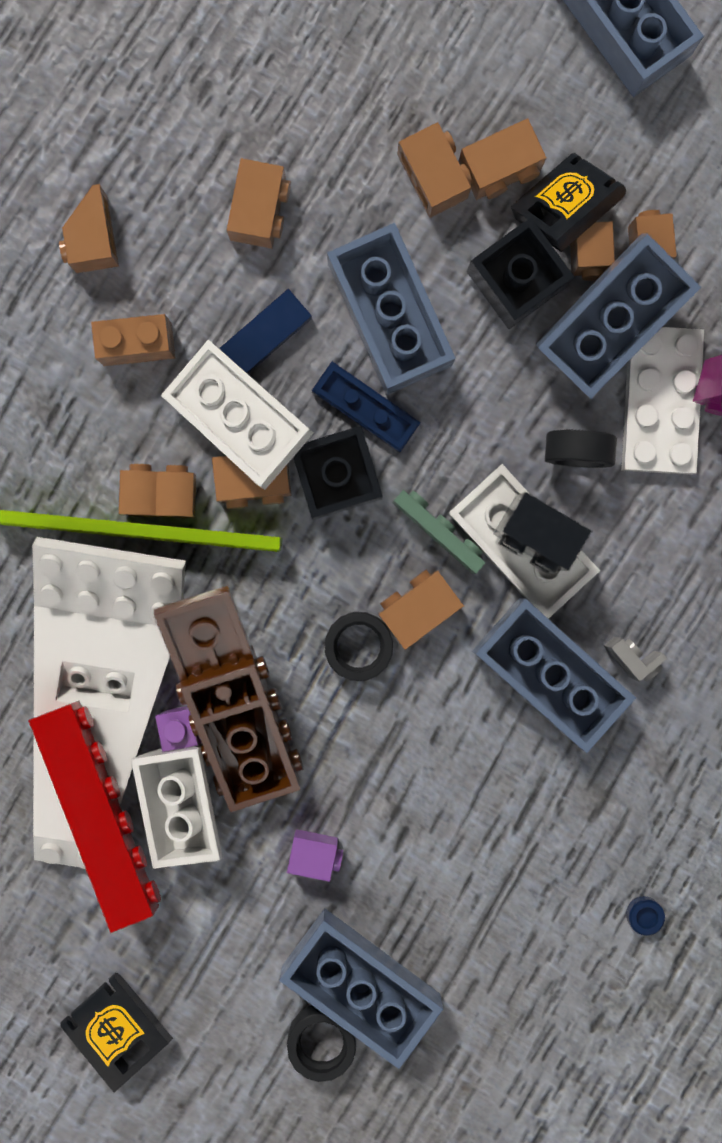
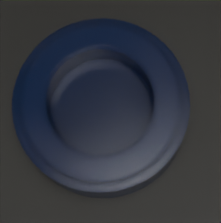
M647 896L637 897L627 907V921L638 934L650 936L659 932L665 922L664 911L653 898Z

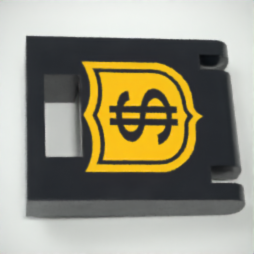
M572 153L511 206V210L515 219L520 223L531 217L550 244L562 252L623 199L626 194V187L622 183L616 182L613 177L598 167L582 159L578 154ZM541 207L559 219L551 227L542 221L544 216Z
M117 972L109 978V983L116 992L111 989L107 982L103 983L71 1012L72 1017L67 1016L60 1022L63 1031L114 1093L173 1039L124 978ZM141 1039L150 1050L128 1069L129 1065L121 1056Z

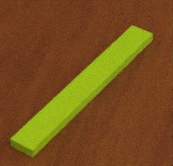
M0 510V525L271 552L282 551L283 538Z

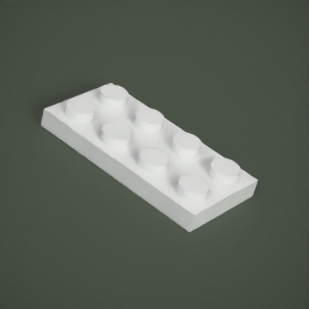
M662 327L627 362L621 471L697 474L700 404L693 402L703 366L704 329Z
M209 340L205 342L161 395L264 490L314 434L312 430Z
M501 464L457 504L448 515L514 587L549 619L600 570L581 550L569 571H556L555 574L552 572L548 574L530 564L529 562L532 557L523 552V554L518 553L515 555L498 545L500 538L493 535L510 504L515 496L524 492L529 493L508 469Z

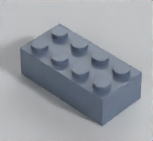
M563 0L633 98L692 56L704 37L678 0Z
M395 223L327 252L328 266L386 395L452 367L456 358Z
M641 233L548 330L536 345L592 399L702 287L649 234Z
M519 598L472 650L477 657L585 753L590 751L636 699L633 694L526 598Z
M325 908L281 967L280 982L398 1069L401 1068L443 1011L439 992Z

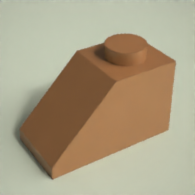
M100 184L92 185L62 227L64 240L59 241L63 262L68 263L76 273L119 266L108 198Z

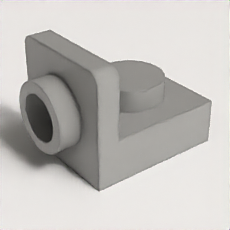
M614 637L604 645L628 676L639 682L642 679L648 681L655 677L663 668L660 664L667 659L662 652L654 650L641 661L639 658L643 656V653L629 638L624 641L622 638Z

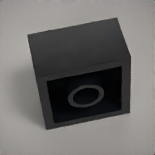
M531 217L473 258L467 269L468 275L508 329H511L567 288L574 278L572 272Z
M362 426L308 441L293 457L312 520L376 502L383 498Z
M524 492L515 496L493 535L500 538L498 545L515 555L518 553L523 554L524 552L532 557L529 562L530 564L549 574V572L555 574L556 571L570 570L592 530L531 494Z

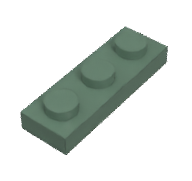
M403 490L392 502L472 574H476L484 566L485 562L480 558L483 551L469 539H466L464 542L458 539L453 534L456 530L455 526L442 515H439L437 518L432 516L426 510L429 504L418 493L412 491L408 494Z

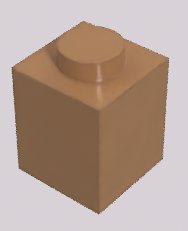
M647 210L639 213L628 226L629 246L641 233L649 234L675 259L677 255L673 213L660 214V210Z
M613 221L595 222L570 244L571 272L574 276H582V280L595 281L615 262Z

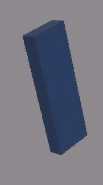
M287 289L219 349L249 374L312 319V315L294 294Z
M331 361L311 390L313 394L399 453H401L421 424L420 421L333 361Z

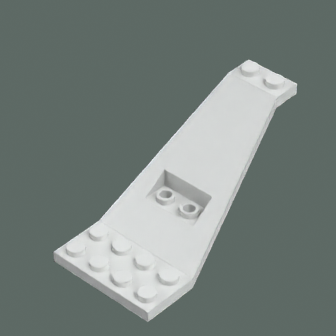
M37 537L32 545L34 718L76 701H80L82 707L86 706L93 719V727L90 729L95 742H101L107 756V762L104 765L108 776H114L118 783L120 797L117 799L119 804H121L133 768L131 759L137 756L170 658L154 618V609L183 600L186 561ZM34 737V860L85 869Z

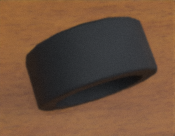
M568 429L549 431L546 435L545 462L582 468L612 467L615 465L617 437L613 434L589 430Z
M352 612L341 616L331 625L325 638V655L330 667L339 676L350 681H367L377 677L387 668L393 655V639L388 627L378 617L367 612ZM365 625L378 635L380 652L377 659L370 665L352 667L340 658L337 650L338 639L341 633L348 627Z
M310 1005L301 1010L291 1023L287 1039L288 1058L294 1069L304 1078L316 1082L332 1081L343 1075L353 1063L356 1053V1037L313 1005ZM325 1022L338 1028L343 1036V1047L340 1054L330 1061H316L305 1055L301 1049L300 1039L303 1031L308 1026L314 1023Z

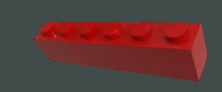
M76 701L28 720L110 933L153 917L159 907L158 902L161 901L160 892L155 881H149L146 874L147 859L140 845L136 846L131 835V832L134 831L132 819L127 811L122 812L117 799L120 797V789L114 776H108L104 765L107 762V756L100 741L95 742L90 728L93 727V719L86 706L82 707L80 701Z

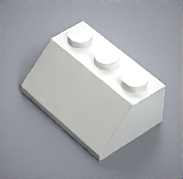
M192 746L162 752V749H156L131 759L153 869L221 860L223 857L201 747Z

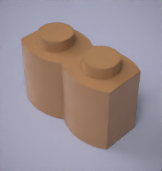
M129 464V470H120L119 515L195 518L196 474L188 472V466L166 465V472L151 471L152 465Z

